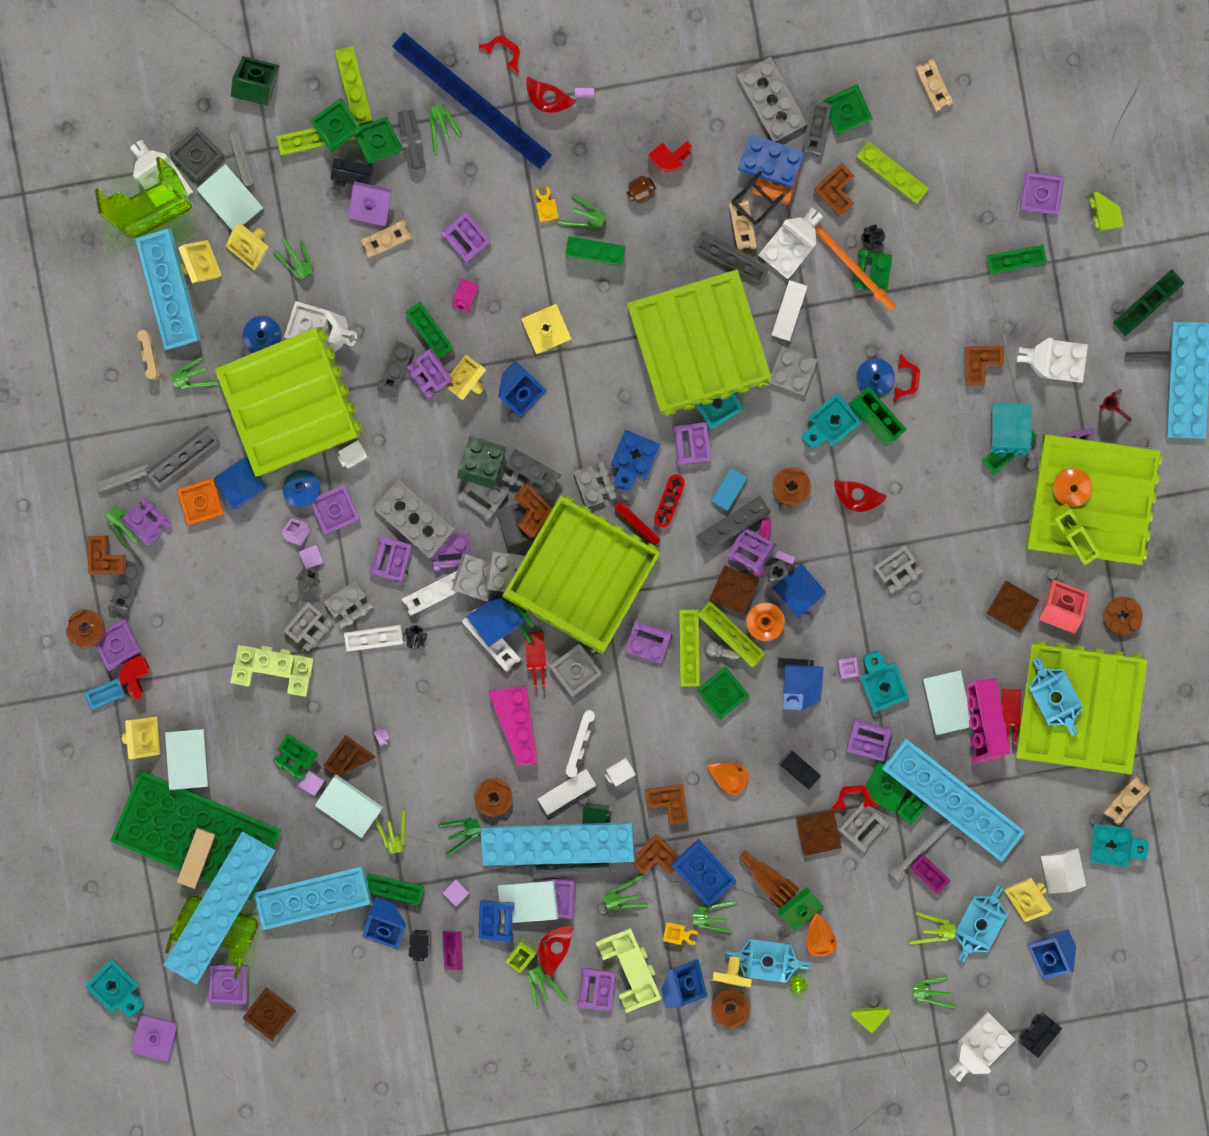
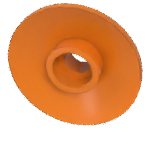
M1076 468L1066 469L1055 478L1053 492L1056 499L1063 505L1067 503L1069 507L1080 506L1089 499L1092 492V482L1084 471ZM1072 485L1077 486V490L1074 492L1070 490Z
M760 603L749 611L746 624L748 631L753 637L761 641H770L782 633L785 626V618L782 611L776 605ZM763 618H767L769 620L768 625L762 624Z

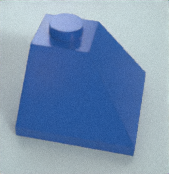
M515 360L502 373L498 397L522 418L547 390Z
M246 456L214 477L222 494L233 509L239 508L267 489L261 477H255L250 461Z
M802 563L791 571L789 576L784 577L773 587V590L798 618L826 593Z
M495 596L466 616L488 647L525 622L512 604L498 596Z
M785 665L782 694L783 709L804 710L821 701L824 667Z
M375 898L362 937L396 949L399 948L406 923L394 903L388 902L385 899Z
M1069 929L1052 933L1027 945L1043 980L1074 972L1076 945Z
M699 959L669 970L661 989L665 1008L682 1007L707 997Z

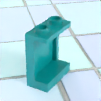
M993 402L991 407L992 445L990 452H995L997 455L1014 453L1016 456L1029 454L1032 437V404Z

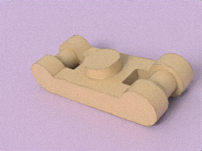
M933 58L922 66L921 64L915 66V70L935 112L941 110V107L945 105H952V97L942 80ZM931 70L932 76L926 77L925 72ZM941 93L943 98L937 100L936 95Z
M748 199L738 203L751 216ZM732 202L729 203L737 249L739 251H743L746 248L756 249L753 224L744 215L737 216L736 211L739 210ZM748 235L749 240L742 241L741 236Z
M402 220L395 225L360 240L362 246L366 248L367 257H374L412 239L413 236L407 230L406 221ZM399 230L402 236L397 238L394 232ZM377 240L379 247L374 249L372 242Z
M141 330L138 332L137 338L143 344L144 350L141 351L143 362H147L148 369L145 375L148 379L156 380L159 378L160 373L152 337L149 332Z
M1134 776L1103 813L1107 817L1110 816L1117 826L1120 825L1142 797L1149 792L1150 787L1146 784L1143 785L1140 779ZM1134 787L1139 790L1136 795L1131 792ZM1117 806L1122 809L1119 814L1115 811Z

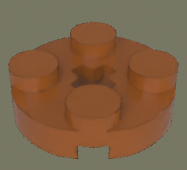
M788 467L781 470L775 476L772 488L775 497L781 503L797 505L809 496L811 481L803 470L796 467ZM791 481H794V484L797 485V489H793V492H790L789 488L786 487V484H790Z
M1124 596L1116 597L1104 609V623L1116 634L1128 635L1141 626L1143 618L1142 609L1134 599ZM1121 610H1124L1125 613H1128V617H1126L1125 621H1122L1121 618H1118V615L1121 614Z
M86 609L72 614L68 620V628L66 627V634L70 642L83 649L95 646L106 634L102 617L96 612ZM83 625L89 626L88 632L82 633Z
M489 778L479 784L475 791L474 799L481 813L486 816L495 817L508 811L512 804L513 796L511 788L505 781L498 778ZM496 792L499 800H495L492 803L488 795Z
M724 989L713 998L711 1006L712 1015L720 1025L734 1028L743 1024L747 1019L750 1010L749 1002L746 996L738 989ZM728 1003L736 1006L733 1009V1013H730V1011H725V1008H727Z

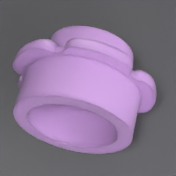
M379 727V730L375 731L374 734L380 746L383 744L387 745V740H389L388 734L385 729L381 730Z

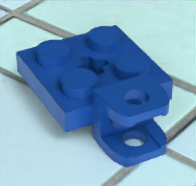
M625 429L610 465L619 469L614 481L615 487L628 492L633 487L636 477L646 480L660 443ZM638 450L641 457H637L635 460L632 459L630 452ZM626 479L628 482L623 483L621 480Z

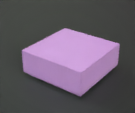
M575 88L576 98L594 97V88Z
M318 545L299 552L306 570L324 563Z
M778 550L774 555L775 558L793 564L795 559L794 556Z
M857 657L837 660L840 679L860 676Z
M457 879L443 892L455 906L470 893Z

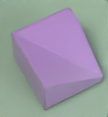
M291 518L281 533L286 541L301 546L310 533V529L306 522Z
M308 770L306 778L298 786L315 796L325 782V779L312 770Z

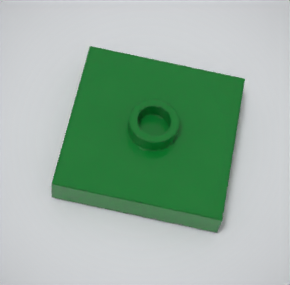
M858 84L823 100L824 103L832 104L829 117L838 136L873 120Z
M342 98L310 119L331 152L363 130Z
M387 117L362 125L361 128L363 130L354 136L367 165L403 151Z
M726 666L696 689L720 720L750 696Z
M878 761L866 787L869 789L873 801L896 813L907 788L882 769L884 764Z
M806 887L778 909L777 912L795 931L822 910L824 906Z

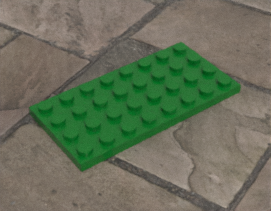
M140 770L110 841L181 871L197 828L216 834L199 878L211 884L242 831L274 849L281 829L187 789L169 790L168 781ZM262 875L260 876L258 882L256 883L247 900L251 901L253 899L254 893L256 892Z

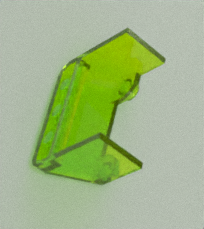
M160 157L156 158L158 167L157 177L160 183L132 197L120 192L108 197L98 188L95 189L99 215L128 238L140 237L187 213L192 208L191 199L177 172Z
M199 896L187 898L170 932L165 953L169 954L174 941H178L203 898ZM241 912L237 915L220 944L229 948L228 959L237 964L233 977L235 980H237L246 961L259 925L255 918Z

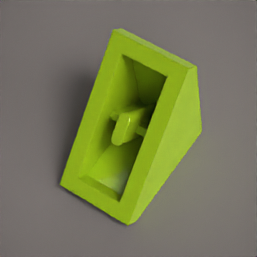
M521 939L505 963L518 973H521L536 955L537 949L524 939Z
M889 1007L850 1009V1013L868 1031L873 1033L890 1014Z

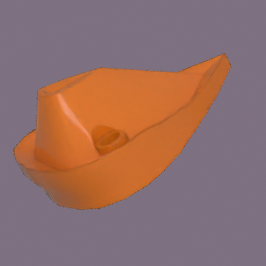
M735 763L707 765L715 781L728 794L737 795L746 786L749 773L742 765Z
M817 913L810 923L806 936V946L808 952L812 955L825 956L835 951L837 940L832 929Z

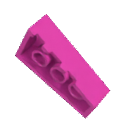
M996 678L975 680L967 684L968 710L972 713L969 720V728L973 729V739H970V746L974 747V756L971 757L972 763L990 762L1011 754Z
M527 685L488 691L517 764L537 763Z

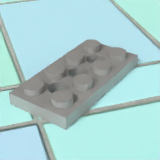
M771 57L737 75L739 82L772 141L777 142L807 126V122ZM761 78L768 81V86L764 89L757 85V81ZM768 96H776L778 102L775 105H769L766 101ZM784 112L787 116L786 121L778 122L776 114Z
M399 479L374 507L381 516L430 559L456 531L455 528ZM400 501L405 503V509L402 512L396 510V504ZM411 515H419L420 519L417 524H411ZM428 526H431L434 530L430 537L424 535V529Z

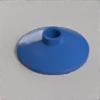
M257 316L245 325L243 340L247 348L255 353L281 341V330L272 318ZM260 331L265 333L263 338L258 337Z
M874 358L865 361L859 367L856 380L861 391L869 386L879 397L891 390L894 385L895 374L888 362ZM874 374L880 376L878 381L873 380Z
M307 470L293 472L287 477L283 485L285 499L296 507L310 505L317 499L320 493L319 479L314 473ZM299 484H302V487L300 489H297V486Z

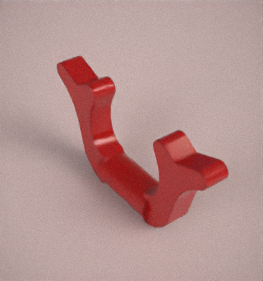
M497 36L489 43L479 45V48L486 50L489 55L492 54V49L497 43L510 49L514 53V57L506 66L513 68L516 73H519L517 62L520 49L515 43L504 36Z
M903 354L899 355L900 364L898 368L906 367L912 370L911 387L908 390H901L895 387L896 395L893 398L894 402L902 396L914 394L919 387L920 369L916 365L909 363Z
M853 785L844 786L840 790L838 800L831 809L834 811L840 808L846 810L845 796L849 793H863L865 797L863 806L865 808L869 806L878 807L879 804L873 801L866 786Z

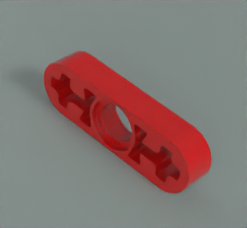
M678 474L670 476L654 516V522L658 527L664 528L671 523L685 485L683 477ZM676 477L682 483L675 490V492H679L678 496L674 493L666 492L668 488L672 490L673 484L670 482L675 480ZM668 495L673 496L675 499V503L671 507L664 504V498ZM661 506L672 510L671 514L667 512L666 518L668 522H664L663 525L659 524L660 520L657 519L658 515L662 516L664 511L660 510Z

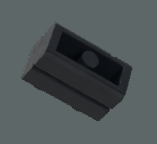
M335 156L330 179L334 181V185L345 187L346 184L353 185L354 181L370 185L374 166Z
M792 749L779 762L781 767L808 790L821 777L813 767Z
M414 929L411 932L409 938V957L413 958V961H424L429 956L431 948L430 930Z
M1044 1012L1041 1014L1037 1013L1032 1018V1025L1029 1029L1025 1028L1019 1035V1043L1037 1058L1040 1057L1062 1030V1027Z

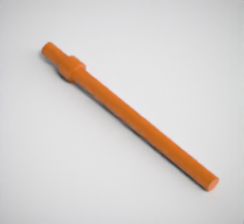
M816 224L814 228L816 233L874 293L877 301H881L890 311L894 310L896 305L886 296L887 293L882 288L879 289L819 224Z

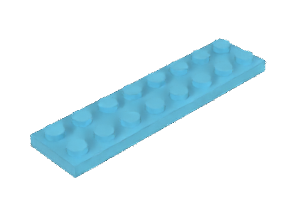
M906 738L882 767L884 771L1001 862L1025 833L1023 829Z
M633 822L481 827L483 866L635 861Z
M242 831L163 964L165 967L197 985L276 850Z

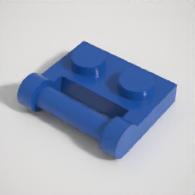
M482 899L479 907V938L504 942L513 941L512 910H514L515 903ZM500 910H505L504 933H499Z

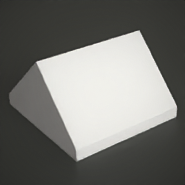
M1078 848L1040 856L1048 894L1072 892L1086 886Z

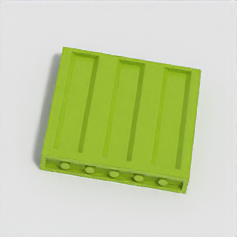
M738 269L627 303L661 415L670 416L677 413L676 410L683 408L684 410H690L696 404L702 403L706 405L719 397L726 399L735 392L740 394L746 393L752 387L758 386V388L769 385V382L772 381Z
M315 327L215 369L255 477L263 476L363 436L362 424L355 415L356 408L350 402L348 387L342 381V371L336 365L334 360L335 353L330 348L327 341L328 334L322 327Z
M1043 433L1026 548L1078 556L1050 515L1063 506L1056 499L1053 492L1055 478L1066 469L1076 468L1084 471L1089 476L1092 482V492L1085 503L1070 508L1101 554L1096 559L1142 565L1143 560L1146 561L1147 558L1145 545L1150 539L1148 526L1153 521L1151 507L1152 504H1155L1157 496L1156 492H1154L1155 485H1158L1160 477L1157 470L1158 466H1161L1163 459L1160 450ZM1072 485L1070 490L1072 492L1076 491L1077 486Z
M560 495L504 592L503 598L603 654L659 557L660 552L657 551L658 548L650 543L646 545L641 542L642 539L637 535L625 533L623 527L617 524L611 525L604 516H596L591 513L592 510L584 505L580 507L574 503L575 500Z
M1036 640L1035 644L1031 643L1016 758L1132 774L1148 660L1143 659L1144 655L1132 653V657L1124 656V652L1119 651L1106 654L1104 649L1094 648L1093 652L1085 651L1086 647L1074 645V649L1066 648L1067 644L1055 643V646H1048L1046 641ZM1040 657L1044 667L1047 669H1064L1083 706L1074 720V725L1079 732L1077 735L1071 736L1065 725H1048L1028 687L1038 674L1033 660L1036 659L1037 661V658ZM1053 692L1050 698L1052 702L1058 703L1061 701L1062 696L1059 692Z

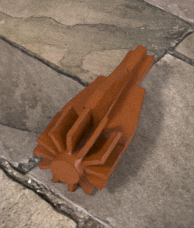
M746 850L739 856V859L752 870L750 874L770 897L769 900L779 909L795 897L794 895L798 892L799 888L789 878L786 880L779 872L761 861L759 863Z

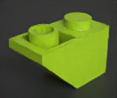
M1093 192L1091 198H1089V204L1095 213L1093 217L1094 228L1101 232L1123 227L1120 206L1101 193Z

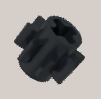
M876 224L864 228L861 236L864 246H869L870 250L883 246L882 242L885 239L883 229L877 228Z
M418 625L406 628L403 634V641H407L406 644L411 649H418L420 646H424L427 639V633H423V628Z

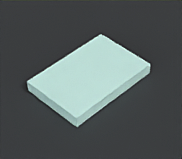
M226 164L197 188L199 193L232 231L239 222L244 226L264 209Z
M961 670L924 678L923 683L935 735L969 728L971 713L968 710Z
M204 729L165 732L169 790L208 787Z
M337 775L334 776L315 804L320 810L361 838L383 808Z
M555 880L498 885L499 902L515 903L514 910H512V923L559 919ZM500 910L501 921L504 924L505 910Z

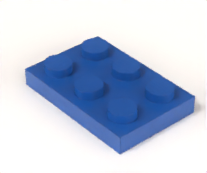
M750 134L738 166V171L752 176L762 171V175L759 178L792 189L805 152Z
M700 839L694 842L671 863V866L708 906L737 881Z

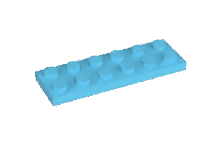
M168 228L135 239L164 350L200 341L172 229Z
M1172 322L1166 437L1206 438L1209 390V323Z
M364 866L254 893L262 930L372 904Z

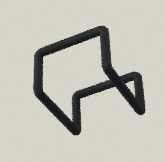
M762 171L753 176L746 187L732 199V204L753 225L760 223L785 197V194H781L773 201L755 183L762 175ZM751 186L771 204L767 211L756 221L736 202Z

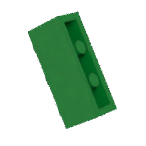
M568 236L565 257L622 267L625 246Z
M869 386L859 392L848 403L885 447L894 442L907 430Z

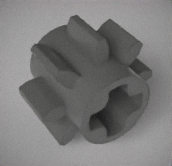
M303 568L295 578L298 581V587L304 592L310 590L314 592L321 583L318 580L319 574L313 569L305 570Z

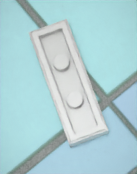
M789 280L771 336L790 341L808 286Z
M401 625L344 633L346 652L404 644Z
M586 768L575 777L568 779L540 796L538 801L546 814L549 815L596 786V783Z

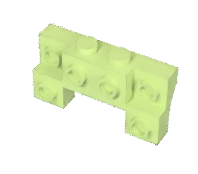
M238 645L230 683L251 686L253 672L290 678L287 693L307 696L315 658L291 654V650L280 649V652L272 651L273 647L262 645L261 648Z
M631 927L596 941L603 960L615 955L618 956L631 985V989L619 993L626 1013L662 999L653 978L656 975L652 965L647 964L645 958H648L644 947L640 948Z

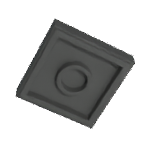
M197 127L169 153L196 182L224 156Z

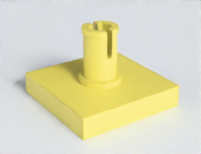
M240 222L234 226L225 245L254 271L259 267L269 246L262 241L265 237V232L262 229L257 228L252 233Z
M208 240L184 244L178 247L184 264L181 265L183 274H189L192 283L216 279L222 276Z
M557 304L521 319L536 355L572 340Z
M465 354L450 374L453 381L445 387L462 400L470 390L480 394L484 390V385L478 380L486 369Z
M157 717L125 721L126 733L122 735V742L127 744L128 759L161 755Z
M1032 878L1010 885L1004 890L1025 922L1046 915L1052 910L1043 896L1047 889H1042L1044 887L1042 883L1035 884Z
M733 956L729 958L727 973L712 972L710 979L711 981L745 988L751 987L752 979L742 978L738 975L741 958Z

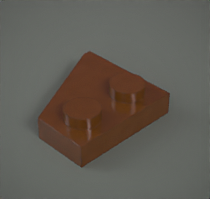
M345 735L323 766L340 777L373 760L376 756Z

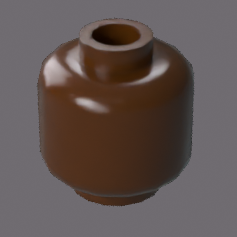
M641 175L629 182L627 195L632 202L635 200L638 204H643L654 197L655 190L657 189L650 177Z

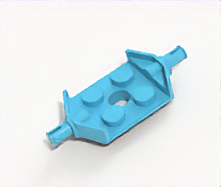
M1040 657L1037 658V661L1036 659L1033 660L1038 674L1028 687L1048 725H1065L1071 736L1077 735L1079 732L1074 725V720L1083 706L1064 669H1047L1044 667ZM1053 692L1061 694L1062 699L1060 702L1054 703L1051 701L1050 697Z
M996 885L990 896H972L973 899L955 931V936L963 946L957 958L958 960L965 963L969 953L989 951L1008 915L999 902V896L1004 889L1003 887ZM980 919H984L987 923L986 927L982 930L976 927V923Z
M748 938L740 951L732 952L726 950L725 959H729L731 955L741 958L740 967L744 977L786 983L795 970L798 968L809 970L810 962L796 959L791 943L784 944ZM764 957H772L773 964L771 966L763 965L762 960Z

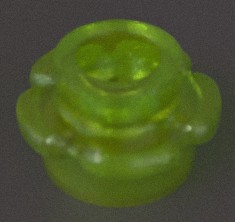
M796 976L791 979L790 991L795 994H801L807 990L808 985L803 977Z

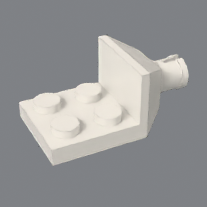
M140 140L136 143L141 151L135 144L130 147L138 159L135 162L133 176L141 183L158 210L163 214L192 194L193 191L169 156L165 153L150 151L145 142Z
M812 207L803 218L785 220L780 229L758 255L787 280L816 245V229L814 228L823 216L818 212L812 219V216L816 213V210Z
M295 301L284 338L289 339L315 327H322L328 334L327 341L334 353L343 346V343L348 346H353L356 341L349 339V337L357 339V333L348 330L347 321L344 316Z
M1047 338L1031 349L1018 347L1017 354H1024L1026 356L1018 355L1016 362L1031 364V368L1040 378L1083 383L1088 344L1053 340V338Z
M987 1012L958 1041L957 1058L959 1061L949 1072L959 1082L969 1072L972 1074H989L991 1072L989 1066L1015 1041V1038Z

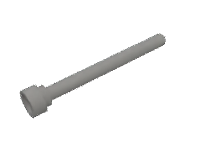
M946 819L899 866H893L888 871L897 882H900L904 878V871L952 823Z

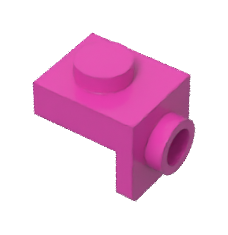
M461 278L453 297L452 306L458 310L470 312L479 284Z

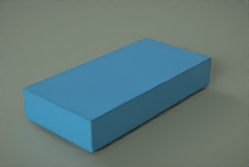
M731 468L711 501L728 511L747 477Z
M119 678L84 692L91 710L127 696L124 685H120Z

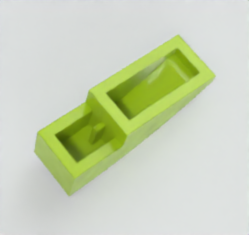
M1067 503L1050 514L1084 565L1101 555Z

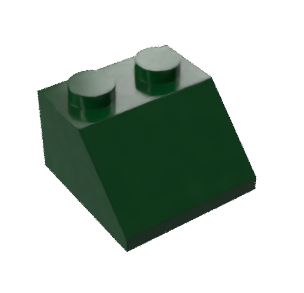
M242 56L232 78L231 97L268 106L273 95L280 65Z

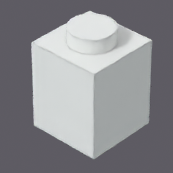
M359 440L338 451L340 454L338 459L343 467L347 466V468H351L369 458Z
M626 757L606 769L607 774H605L609 783H614L615 786L636 775Z

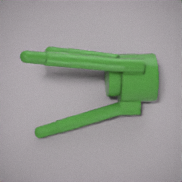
M444 104L435 105L429 109L431 114L428 117L431 124L434 154L438 153L435 122L440 123L446 140L449 139L444 123L447 120L446 117L459 136L462 135L449 110L445 109Z
M572 195L571 197L592 210L588 213L575 207L572 208L574 212L589 217L587 222L590 224L558 221L557 224L596 230V227L601 229L606 214L577 196Z
M283 238L282 242L296 262V265L293 267L277 251L274 254L293 272L296 278L299 277L300 280H303L314 272L312 270L314 266L310 261L304 242L301 240L300 245L307 263L304 260L300 262L290 245Z
M199 357L184 367L176 369V372L171 374L174 387H181L182 390L192 387L220 385V382L187 383L190 382L189 376L206 370V367H202L190 372L185 371L202 361L203 357Z
M114 507L105 516L109 520L108 524L113 528L124 546H127V543L117 528L118 526L134 542H137L134 535L121 521L127 512L123 508L119 510L117 507Z
M641 874L615 889L608 890L609 894L604 895L607 909L615 911L618 909L648 907L647 904L621 905L624 901L638 898V895L621 898L620 893L616 894V892L642 879L644 875Z
M737 901L706 907L699 906L698 910H693V925H698V928H707L731 934V930L709 925V922L726 923V919L710 918L709 912L705 911L735 905Z
M542 965L527 971L535 1009H538V1002L534 983L535 985L538 984L544 1000L548 1001L542 984L545 981V977L562 999L567 1001V997L552 977L546 974Z
M947 976L918 980V983H913V998H917L918 1001H925L953 1009L956 1008L953 1004L927 998L929 995H953L951 992L929 991V986L925 985L947 980Z

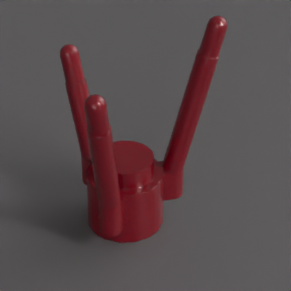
M1118 389L1112 392L1110 396L1104 398L1103 404L1100 405V413L1104 409L1110 412L1117 411L1128 421L1132 420L1129 415L1119 408L1120 401L1116 396L1122 392V389Z

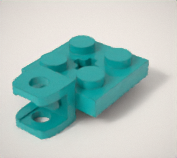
M734 393L729 398L721 399L722 403L719 409L712 406L714 401L706 405L702 403L696 404L710 429L715 428L744 410Z
M836 393L807 417L813 426L804 432L802 440L810 449L816 448L825 440L833 447L862 421L842 397ZM831 415L834 417L839 416L838 425L830 423ZM810 435L815 436V441L810 440Z
M877 650L863 656L864 665L868 673L859 677L873 712L910 698L896 662L886 665L884 657ZM872 658H877L875 663H871ZM882 682H885V684L889 683L890 687L887 688V692L879 689Z
M1094 823L1090 862L1129 867V858H1147L1149 843L1145 839L1132 837L1133 828ZM1110 840H1114V844H1117V847L1113 848L1112 851L1106 846V843H1109ZM1143 846L1144 850L1139 852L1137 851V847Z
M113 958L85 985L111 1013L119 1008L126 1016L132 1017L144 1006L143 1000L134 991L139 984ZM109 981L116 982V990L108 989Z

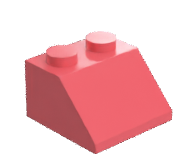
M1053 579L1043 603L1039 620L1075 634L1084 618L1089 593Z

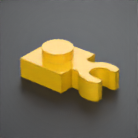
M546 187V195H541L539 189H536V195L541 199V202L536 203L540 223L559 219L555 199L549 200L551 194L549 187Z
M666 921L663 941L681 945L682 940H686L688 944L695 945L696 941L690 940L689 935H697L698 931L694 929L684 931L685 925Z

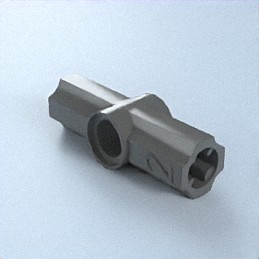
M414 110L398 112L402 132L400 135L403 149L406 151L409 169L414 170L426 167L421 147L423 146L421 134L417 128Z
M782 560L764 567L771 583L789 576Z

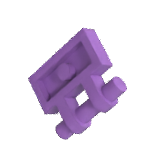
M432 349L427 350L415 360L419 366L417 369L413 363L407 367L410 372L409 376L412 380L415 379L420 387L419 390L428 399L434 396L431 390L432 387L438 392L453 381ZM422 373H424L426 378L429 380L427 383L422 378Z
M143 498L139 503L144 509L141 511L135 506L121 521L149 547L163 534L159 527L163 525L168 529L172 523L167 520L168 517L164 513L161 514L155 508L156 505L152 501L149 502L146 498ZM148 513L156 519L154 523L146 516Z

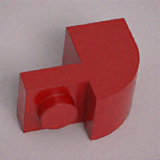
M686 141L672 153L662 142L648 154V158L660 170L675 172L683 167L679 160L682 159L684 161L691 155L690 150L692 146Z
M145 655L126 662L119 674L120 685L128 683V692L135 700L145 696L138 678L152 672Z

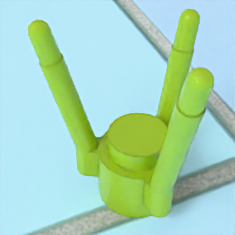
M402 810L400 838L399 835L394 836L391 821H388L390 837L387 840L378 817L375 818V823L384 841L385 848H388V853L403 851L402 845L406 844L405 810Z
M916 912L917 916L941 923L942 925L938 926V930H923L924 933L938 934L941 937L909 941L910 945L948 941V939L955 938V924H950L949 920Z

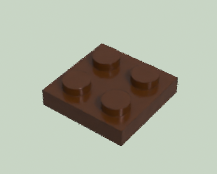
M724 565L709 600L744 615L760 580Z
M1005 580L986 614L1020 633L1039 599Z
M834 810L796 818L804 856L842 848Z
M266 987L243 1016V1019L273 1041L295 1013L296 1009Z

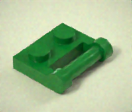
M858 250V266L865 272L866 259L872 258L869 278L879 289L882 288L887 293L893 255ZM856 276L852 288L871 291Z

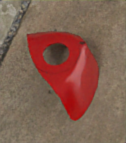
M527 77L528 95L537 109L547 113H556L566 110L576 103L575 99L570 98L557 87ZM546 91H553L556 98L553 102L548 103L544 100V93Z
M834 480L835 491L840 501L851 511H870L883 503L887 498L886 494L880 493L867 485ZM855 488L863 490L864 496L861 500H855L852 497V491Z
M566 926L552 930L540 941L538 946L539 961L546 974L550 977H553L557 967L568 952L573 927ZM554 942H560L563 945L561 953L555 954L552 952L551 945Z

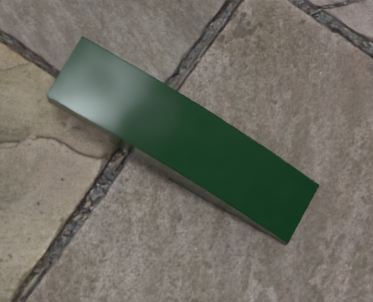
M1171 269L1115 319L1113 324L1126 337L1184 285L1185 282Z

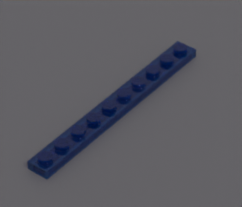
M405 32L394 43L393 49L539 170L551 158V153Z

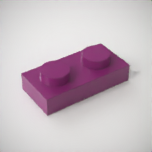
M923 853L909 867L937 894L951 881Z
M443 931L444 969L463 970L461 931Z

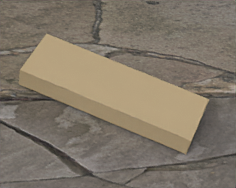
M197 828L178 877V883L193 889L196 888L216 834Z

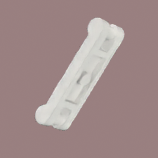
M457 571L402 598L401 600L409 609V615L411 616L457 593L451 590L452 580L455 579ZM418 598L421 604L415 606L413 599Z
M465 617L462 620L463 624L506 672L512 669L511 666L514 663L522 660L503 638L488 647L469 619ZM508 653L511 657L505 661L502 656Z
M592 710L584 712L566 769V774L569 777L577 775L576 763L578 759H582L585 750L581 748L583 740H588L591 730H587L589 722H592L595 718V713Z

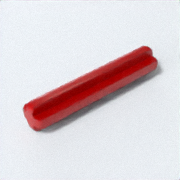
M619 502L615 506V510L650 544L656 546L660 542V538L624 503Z

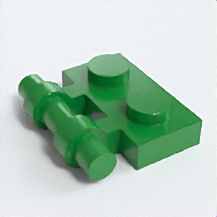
M287 733L278 748V751L283 753L281 758L275 756L273 762L277 764L279 769L289 772L290 776L294 779L298 778L303 781L306 778V774L301 769L303 767L310 769L319 753ZM290 759L295 761L294 766L289 764Z

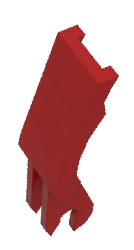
M544 631L528 633L532 643H529L525 637L527 671L533 670L534 687L537 689L536 670H541L542 687L546 688L544 669L547 668Z
M1002 688L1001 704L1004 722L1006 723L1007 738L1009 739V727H1013L1012 746H1015L1017 742V727H1020L1021 689Z

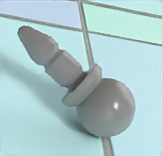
M709 642L705 646V653L710 657L740 658L737 653L724 649L723 645L719 646L716 642Z

